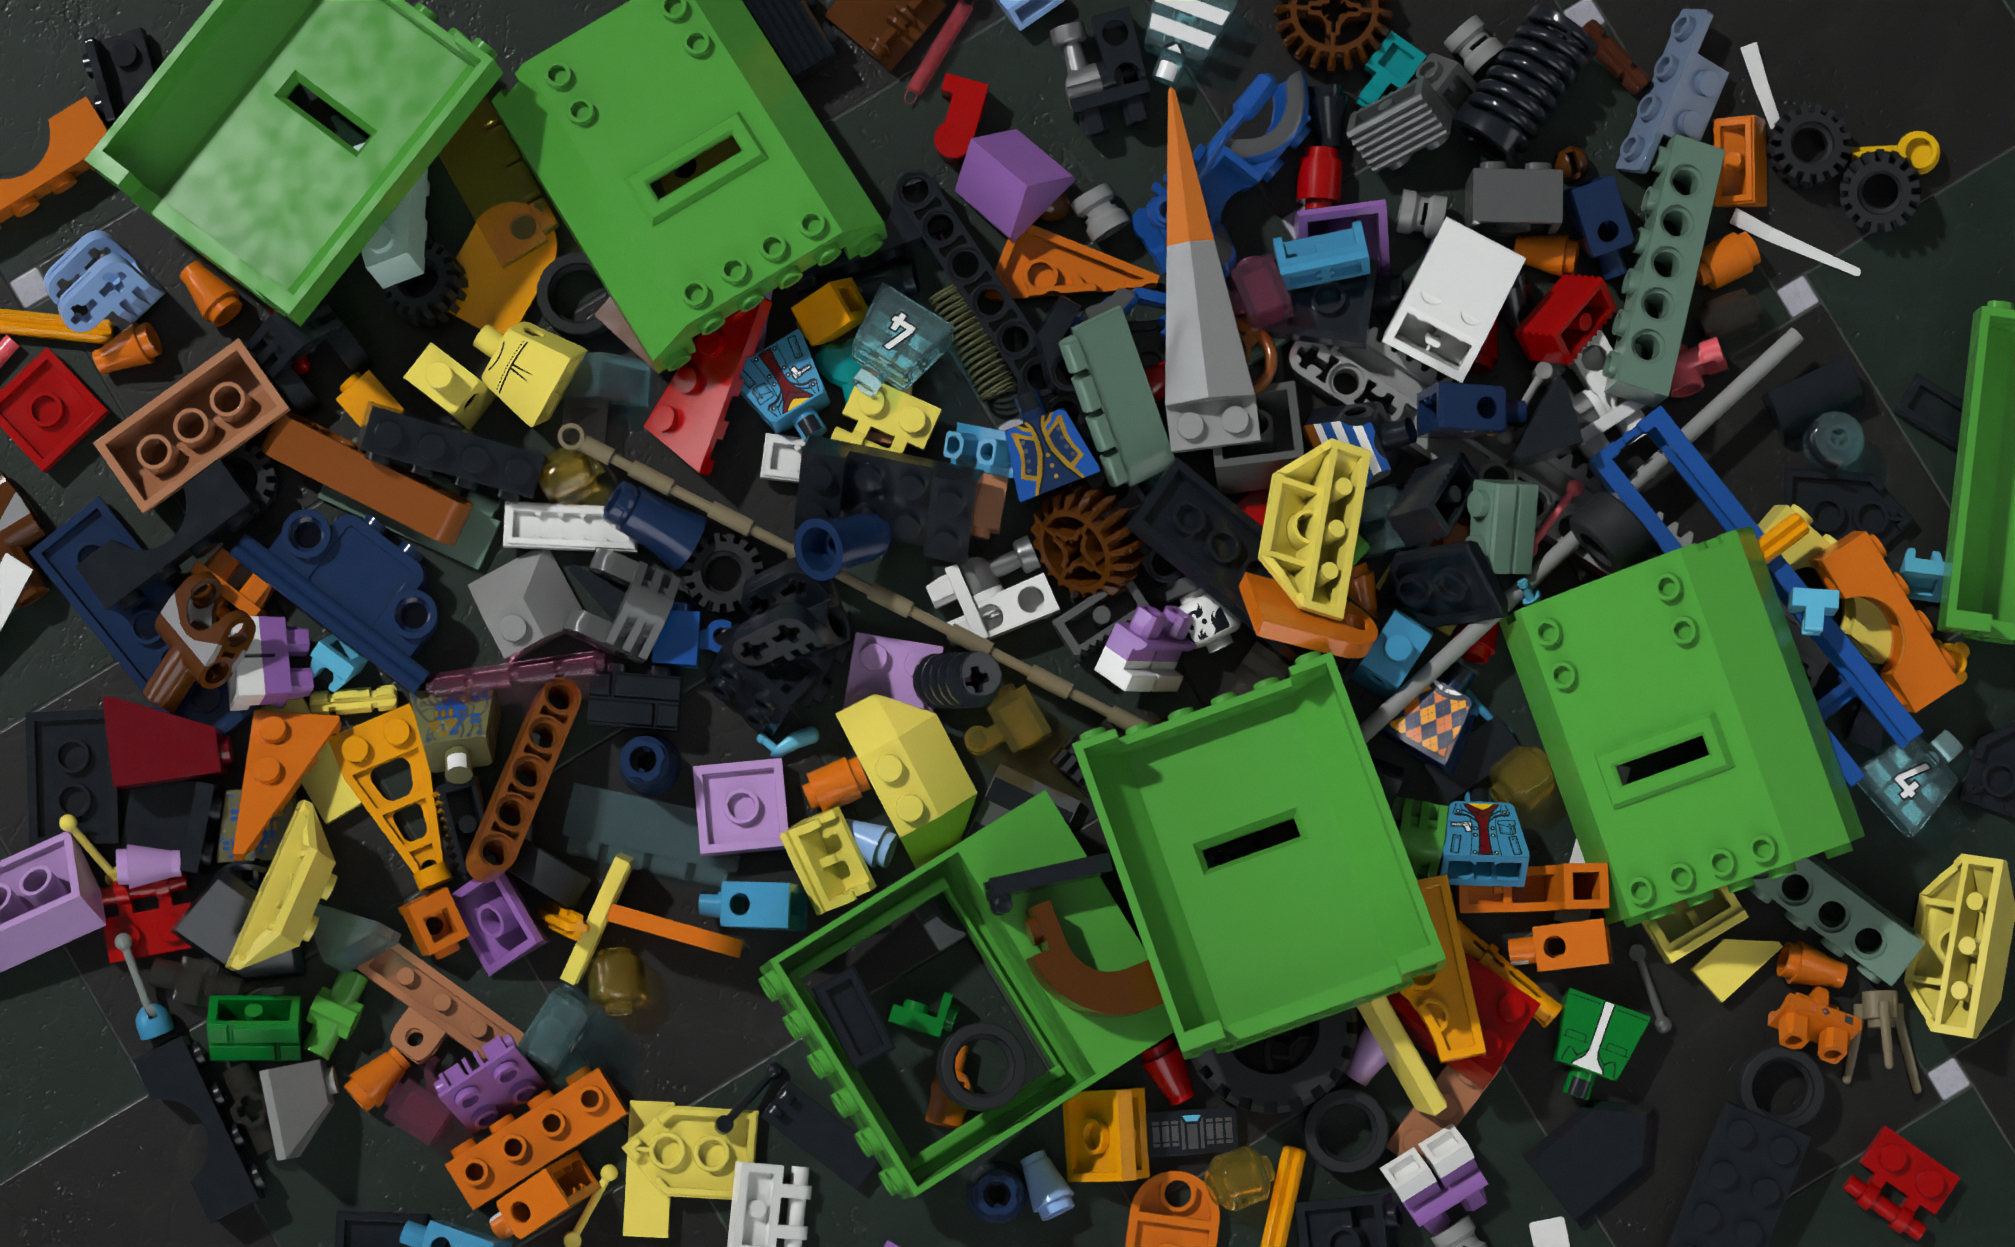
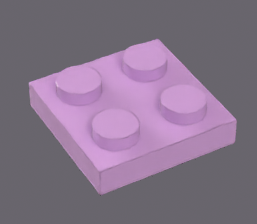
M856 632L843 709L873 693H877L934 712V708L926 706L917 697L913 688V673L916 665L923 657L933 653H943L944 647Z
M782 758L693 766L701 857L785 849L779 837V834L789 829Z

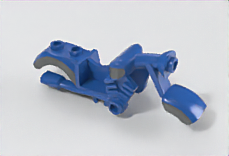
M1303 70L1293 73L1287 78V81L1279 85L1272 74H1258L1233 104L1234 113L1215 134L1207 148L1200 143L1192 155L1225 279L1232 273L1237 261L1234 244L1226 228L1220 223L1221 213L1226 201L1239 191L1245 193L1261 179L1268 182L1284 164V161L1279 158L1288 146L1295 149L1311 131V128L1306 125L1311 116L1308 115L1309 91ZM1272 97L1273 113L1271 124L1264 136L1255 139L1229 140L1244 121L1253 120ZM1165 173V174L1163 175V182H1164V184H1165L1166 186H1167V173ZM1156 181L1152 184L1151 190L1157 197H1152L1146 205L1147 208H1138L1133 214L1131 231L1137 239L1143 242L1147 252L1152 256L1155 266L1158 267L1159 274L1162 275L1166 274L1167 189L1163 188ZM1135 287L1133 290L1119 288L1112 296L1105 298L1103 302L1089 306L1080 315H1077L1069 327V334L1073 335L1072 327L1118 305L1122 307L1125 316L1130 313L1136 304L1166 310V293ZM1166 314L1157 318L1156 322L1162 330L1160 336L1166 342Z

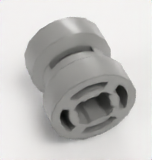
M1477 14L1458 27L1443 43L1452 54H1458L1464 60V68L1472 77L1485 69L1495 60L1498 54L1505 50V46L1497 37H1490L1485 31V23Z
M1108 182L1100 184L1082 194L1070 205L1077 217L1088 218L1085 221L1087 224L1086 233L1092 243L1108 238L1131 221L1124 209L1118 208L1116 204H1111L1115 193Z
M1403 189L1395 232L1409 235L1416 231L1423 233L1426 238L1435 239L1444 222L1447 197L1434 194L1427 198L1420 196L1417 191ZM1424 205H1427L1424 223L1420 225Z
M1469 1215L1456 1220L1446 1229L1431 1237L1435 1247H1488L1486 1242L1479 1241L1475 1235L1476 1226Z

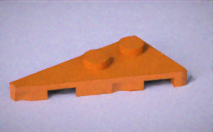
M1031 225L1014 243L1009 239L1007 240L994 271L1013 300L1116 292L1119 288L1133 290L1135 287L1156 289L1160 279V275L1035 225ZM988 290L985 293V300L990 302L1004 301L1002 296L996 291Z
M254 710L232 853L235 861H244L245 856L260 843L264 837L263 831L277 812H282L300 787L302 777L310 772L318 762V754L333 734L337 735L341 730L340 716Z

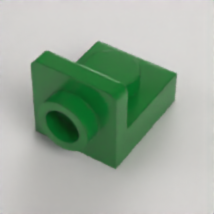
M944 992L937 1017L928 1015L930 1006L905 999L903 1007L893 1004L888 1022L940 1039L943 1030L952 1031L959 1006L951 1004L953 994Z

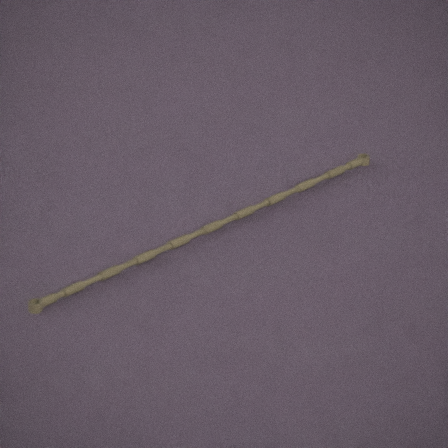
M568 423L560 428L558 441L564 449L568 451L578 450L606 465L611 463L627 471V476L666 496L669 493L707 512V517L746 537L750 534L787 553V558L796 557L794 543L792 544L755 525V521L717 501L712 503L675 484L674 479L637 460L632 462L616 454V449L586 435L584 430L575 423ZM570 429L578 430L580 433V439L575 445H567L564 441V435ZM847 571L834 576V578L867 594V599L904 618L910 616L947 635V640L969 651H982L991 655L994 660L1027 676L1026 680L1065 700L1070 698L1107 717L1106 721L1125 731L1134 725L1147 722L1116 705L1112 708L1073 688V683L1036 664L1032 667L993 647V642L956 623L952 626L913 606L915 602L875 582L872 585Z

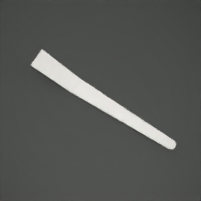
M1757 42L1740 49L1754 89L1772 130L1780 117L1767 81Z
M1736 207L1730 224L1768 242L1854 276L1861 274L1860 268L1787 235Z

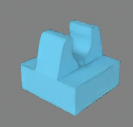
M1908 548L1899 571V575L1905 580L1910 589V595L1907 598L1939 603L1941 600L1945 565L1941 553L1933 551L1930 560L1915 557V548Z
M1793 587L1789 594L1788 613L1802 614L1801 635L1820 636V632H1823L1824 615L1834 616L1839 609L1840 590Z
M333 633L317 643L310 654L313 658L309 668L313 672V678L318 676L324 668L332 671L334 678L328 689L331 692H335L361 673L369 660Z

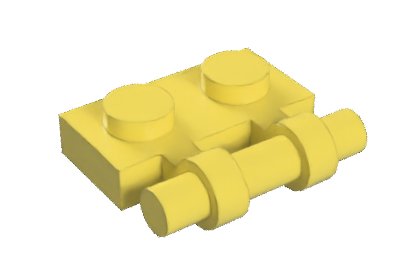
M860 373L842 412L843 416L856 421L857 425L852 433L836 426L830 439L902 454L907 444L924 451L942 409L880 382L881 384L873 395L868 396L856 388V385L864 376V374ZM871 428L894 438L889 449L866 439Z

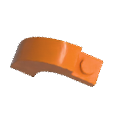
M1563 863L1547 866H1528L1524 887L1455 885L1456 914L1610 908L1608 863Z

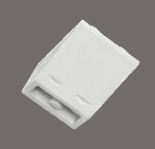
M1446 216L1387 327L1382 342L1463 383L1526 257Z

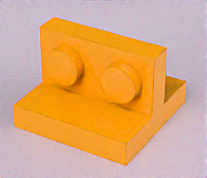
M1145 1088L1081 1091L1063 1102L1067 1182H1115L1150 1178Z

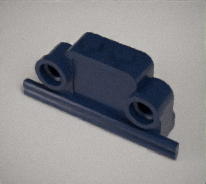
M311 509L298 510L285 520L281 534L269 549H266L246 533L242 536L229 555L414 695L431 673L414 661V659L436 632L440 624V612L436 603L428 594L424 593L429 583V576L427 570L420 564L424 558L423 554L404 540L399 546H396L384 537L389 529L369 513L363 520L355 515H343L336 519L331 526L328 520L317 511Z

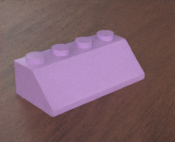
M65 831L0 861V973L106 926L101 890L79 842L70 832Z

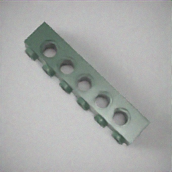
M1675 134L1663 146L1659 145L1651 163V171L1656 172L1653 186L1647 188L1641 204V211L1646 213L1643 227L1638 228L1631 251L1636 253L1634 267L1627 271L1622 285V293L1627 295L1624 309L1618 311L1613 323L1612 334L1616 335L1617 339L1614 351L1611 350L1608 353L1603 366L1602 375L1607 377L1605 393L1653 408L1669 397L1725 149ZM1673 180L1679 181L1685 186L1687 195H1682L1676 191ZM1663 221H1668L1675 226L1677 236H1673L1665 230ZM1654 261L1660 262L1665 266L1668 277H1663L1656 272ZM1644 302L1652 304L1657 309L1658 319L1647 314ZM1635 343L1641 344L1646 348L1649 360H1644L1637 355L1634 348Z
M1814 855L1794 862L1797 871L1770 879L1768 871L1753 876L1756 885L1748 887L1752 894L1767 904L1772 899L1786 909L1784 916L1790 922L1804 931L1810 926L1823 936L1820 942L1828 950L1839 957H1843L1845 953L1860 963L1857 969L1876 984L1883 980L1890 986H1893L1925 945L1924 935ZM1798 874L1803 876L1809 885L1804 892L1791 894L1782 885L1784 879L1789 875ZM1828 901H1835L1844 907L1845 913L1840 919L1829 921L1820 915V907ZM1872 928L1877 930L1882 938L1874 947H1863L1855 939L1857 933L1862 929Z

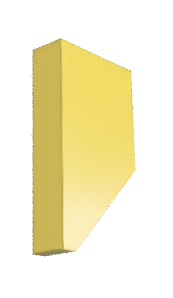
M1722 939L1690 970L1714 997L1722 1003L1783 946L1776 941Z

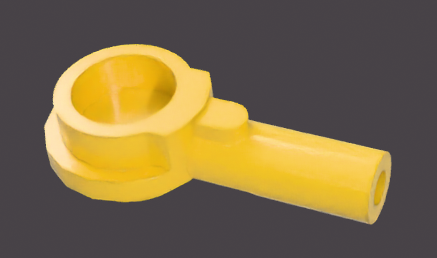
M1913 131L1903 136L1898 145L1852 147L1850 161L1852 163L1854 159L1859 158L1861 154L1867 151L1870 153L1876 151V149H1884V151L1889 152L1894 150L1899 152L1900 156L1910 159L1913 167L1917 168L1919 174L1922 175L1935 168L1941 151L1939 143L1932 135L1923 131Z

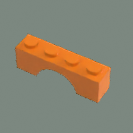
M87 96L48 119L50 127L49 146L45 156L33 170L16 178L0 179V223L13 215L22 217L31 213L39 206V199L52 191L54 194H60L77 183L76 177L90 168L92 171H95L85 161V158L110 128L105 120L101 119L95 104Z
M1852 531L1809 559L1826 589L1840 590L1839 598L1843 599L1851 597L1864 598L1877 606L1884 614L1890 626L1892 643L1889 657L1879 675L1908 712L1917 713L1960 684L1954 674L1957 666L1951 655L1944 648L1939 649L1930 634L1934 632V629L1929 619L1922 611H1915L1907 598L1910 595V589L1905 580L1897 572L1892 573L1883 558L1887 556V553L1880 540L1874 534L1869 535L1867 531Z

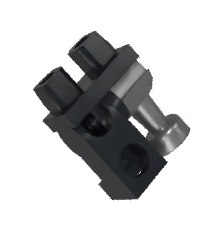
M1129 6L1091 17L1090 27L1101 59L1100 62L1088 64L1081 46V42L1087 38L1083 21L1064 24L1050 30L1053 45L1064 50L1068 72L1065 90L1072 119L1078 118L1087 139L1110 132L1105 111L1121 107L1126 128L1149 122L1147 99H1149L1151 91L1146 78Z

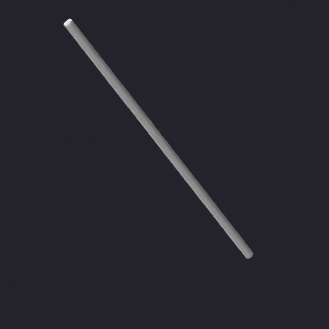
M1791 327L1680 429L1688 440L1693 443L1804 341L1800 333ZM1658 450L1628 479L1637 491L1640 492L1670 462ZM1572 531L1566 534L1532 566L1531 574H1523L1519 578L1527 579L1531 590L1537 587L1581 546ZM1517 581L1504 592L1508 599V612L1525 598L1522 590L1517 585ZM1502 618L1471 622L1359 725L1365 742L1367 743Z

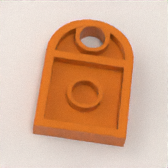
M1245 572L1239 584V589L1256 636L1323 653L1332 652L1335 656L1353 659L1368 655L1378 637L1377 626L1371 617L1349 601H1346L1344 619L1337 621L1298 609L1275 579Z
M613 903L607 917V921L736 958H740L745 942Z
M1165 1171L1150 1177L1138 1188L1132 1199L1125 1247H1216L1220 1210L1214 1193L1204 1181L1187 1172ZM1175 1180L1184 1181L1191 1190L1189 1201L1180 1207L1170 1205L1164 1195L1167 1185Z

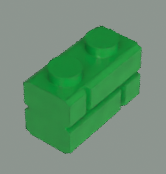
M210 995L207 1017L210 1061L274 1060L281 1062L301 1060L304 1039L301 995Z

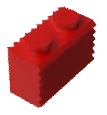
M1564 273L1551 290L1546 292L1544 298L1532 312L1521 321L1514 334L1528 360L1572 365L1573 359H1577L1578 353H1582L1583 347L1587 348L1588 341L1592 342V337L1597 336L1598 330H1602V324H1607V318L1612 319V313H1617V305L1604 279L1600 276L1595 278L1591 275L1589 278L1587 275L1582 277L1580 274L1577 276L1571 274L1569 276L1567 273Z

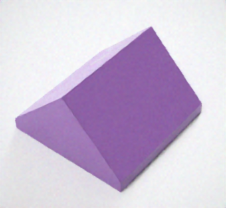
M1013 129L971 138L955 192L1014 243L1075 181V178L1019 130Z
M1385 199L1296 212L1293 221L1296 240L1351 229L1352 222L1361 221L1369 259L1379 260L1378 274L1390 271L1387 204Z
M506 871L496 881L489 883L479 882L473 878L451 894L470 934L466 938L488 976L497 973L549 942L548 937L509 871Z

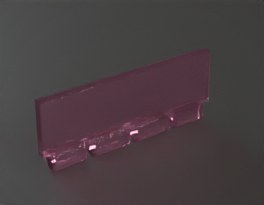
M594 650L432 673L425 684L427 693L434 692L435 698L467 694V687L473 686L475 692L512 687L511 681L519 680L520 686L556 681V675L563 674L565 680L595 676L597 674L596 669L605 668L607 652Z

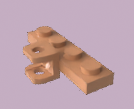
M382 932L356 967L357 971L408 1007L395 1025L390 1040L393 1047L417 1065H423L437 1053L448 1036L471 1053L477 1049L487 1062L488 1059L481 1047L496 1036L501 1035L503 1038L510 1033L519 1046L526 1035L384 932ZM414 1033L422 1034V1043L418 1046H410L408 1044L410 1035Z

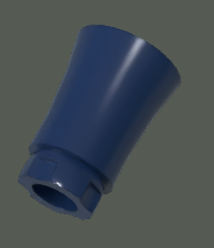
M626 481L619 483L615 491L610 495L603 509L604 514L602 517L609 523L614 524L616 530L652 552L673 571L678 570L691 556L701 539L706 525V518L704 516L673 505L644 488H636Z
M860 513L833 519L812 518L803 522L798 528L794 539V552L800 568L806 575L817 581H826L847 569L874 561L887 553L888 545L893 539L892 530L889 523L881 520L878 514Z
M643 734L627 742L621 751L619 759L620 775L624 783L638 794L645 796L662 794L669 790L679 777L681 770L679 752L670 740L661 735ZM650 754L655 758V766L652 770L645 771L640 768L639 760L643 755Z
M990 1161L979 1166L970 1176L966 1188L967 1201L974 1214L980 1219L994 1224L1006 1223L1018 1217L1024 1210L1029 1197L1024 1174L1016 1166L1005 1161ZM1002 1185L1006 1190L1005 1199L1000 1202L992 1201L988 1194L990 1187Z

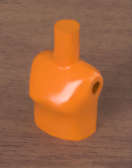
M965 1045L956 1056L955 1072L957 1079L963 1087L974 1093L968 1076L963 1073L969 1046ZM936 1074L931 1083L926 1122L957 1129L964 1124L968 1109L962 1108L947 1097L940 1087Z

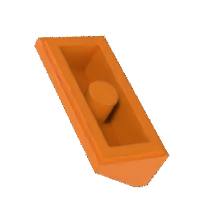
M1756 115L1713 119V146L1725 149L1713 202L1715 207L1767 206V130L1765 119Z

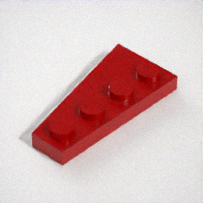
M765 296L763 301L755 308L746 312L738 310L726 317L725 323L713 333L708 335L700 333L694 342L696 352L692 353L691 359L676 371L643 426L699 473L710 476L715 461L710 459L717 438L723 440L729 422L724 420L732 397L739 396L744 382L741 379L743 366L746 358L753 357L773 303Z

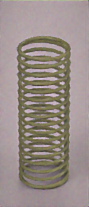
M953 284L934 294L929 299V302H931V307H936L934 312L939 314L937 318L942 320L941 325L946 326L944 332H949L947 337L952 338L950 343L955 345L954 350L959 351L957 356L962 357L960 362L965 363L963 368L968 370L967 375L971 376L970 381L975 382L973 387L978 388L976 393L982 394L980 396L981 402H987L1011 390L1016 386V382H1011L1014 377H1009L990 389L981 391L987 385L1008 376L1011 371H1006L986 383L977 385L982 380L1007 368V365L1004 364L984 376L974 379L980 373L1004 362V359L1000 358L982 369L970 373L976 367L994 360L1001 354L999 352L994 353L978 363L968 366L971 362L992 353L997 348L995 346L990 347L973 358L964 360L969 355L992 345L993 342L989 340L971 351L961 354L967 348L985 341L989 336L985 334L966 346L957 348L963 342L983 334L985 330L981 328L962 340L955 341L958 337L981 327V325L977 322L960 333L951 335L956 330L977 321L974 316L955 328L948 329L951 325L974 315L970 310L953 321L944 323L949 318L970 309L966 304L951 314L941 317L945 312L966 303L962 298L947 308L938 311L943 305L962 297L960 293H957L942 303L935 304L937 301L958 292Z

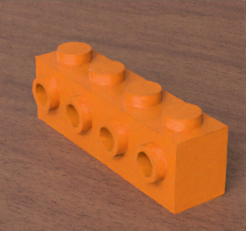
M588 1065L580 1068L565 1078L569 1086L555 1095H553L550 1089L542 1092L527 1102L530 1111L515 1120L512 1113L488 1127L492 1135L477 1144L472 1137L450 1151L454 1159L446 1163L445 1166L473 1211L483 1207L629 1114L627 1106L602 1067H598L591 1071Z

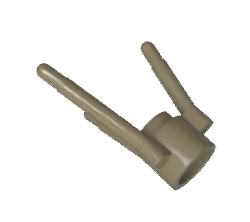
M1876 990L1862 992V1004H1853L1854 1016L1862 1019V1030L1864 1020H1867L1869 1029H1881L1884 1064L1887 1069H1891L1894 1066L1891 1028L1896 1026L1913 1092L1915 1094L1921 1093L1922 1088L1904 1020V1004L1898 1003V991ZM1862 1030L1850 1041L1843 1074L1844 1084H1850L1852 1081Z

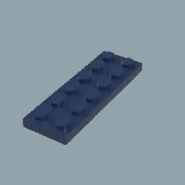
M97 496L29 551V553L143 692L145 685L170 649L156 632L155 622L169 598L176 591V588L171 582L162 586L157 582L143 592L146 599L134 609L125 613L122 609L118 612L106 610L75 566L110 540L122 542L134 550L144 549L100 496ZM197 680L175 712L164 710L152 703L159 711L222 729L224 737L228 736L250 718L254 710L264 706L250 705L248 710L230 711L228 681L220 687L206 689Z

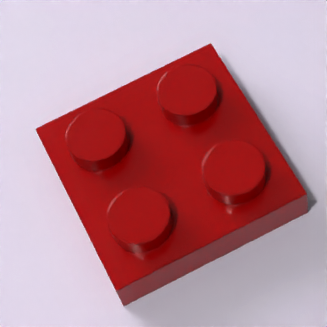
M48 347L0 390V427L44 473H47L111 413Z

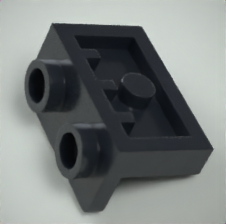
M141 27L100 41L94 37L84 39L87 52L82 54L83 64L88 76L91 79H95L99 93L94 96L95 106L103 121L107 120L111 125L114 124L157 70L146 30Z

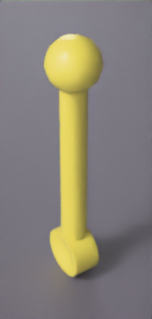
M63 815L59 821L61 829L70 832L106 873V883L113 886L114 881L117 880L116 867H112L77 827V820L73 815Z
M607 1164L602 1167L600 1171L602 1178L599 1181L602 1188L592 1194L573 1231H568L564 1235L563 1243L566 1247H579L581 1245L580 1234L608 1183L615 1180L618 1176V1170L614 1165Z

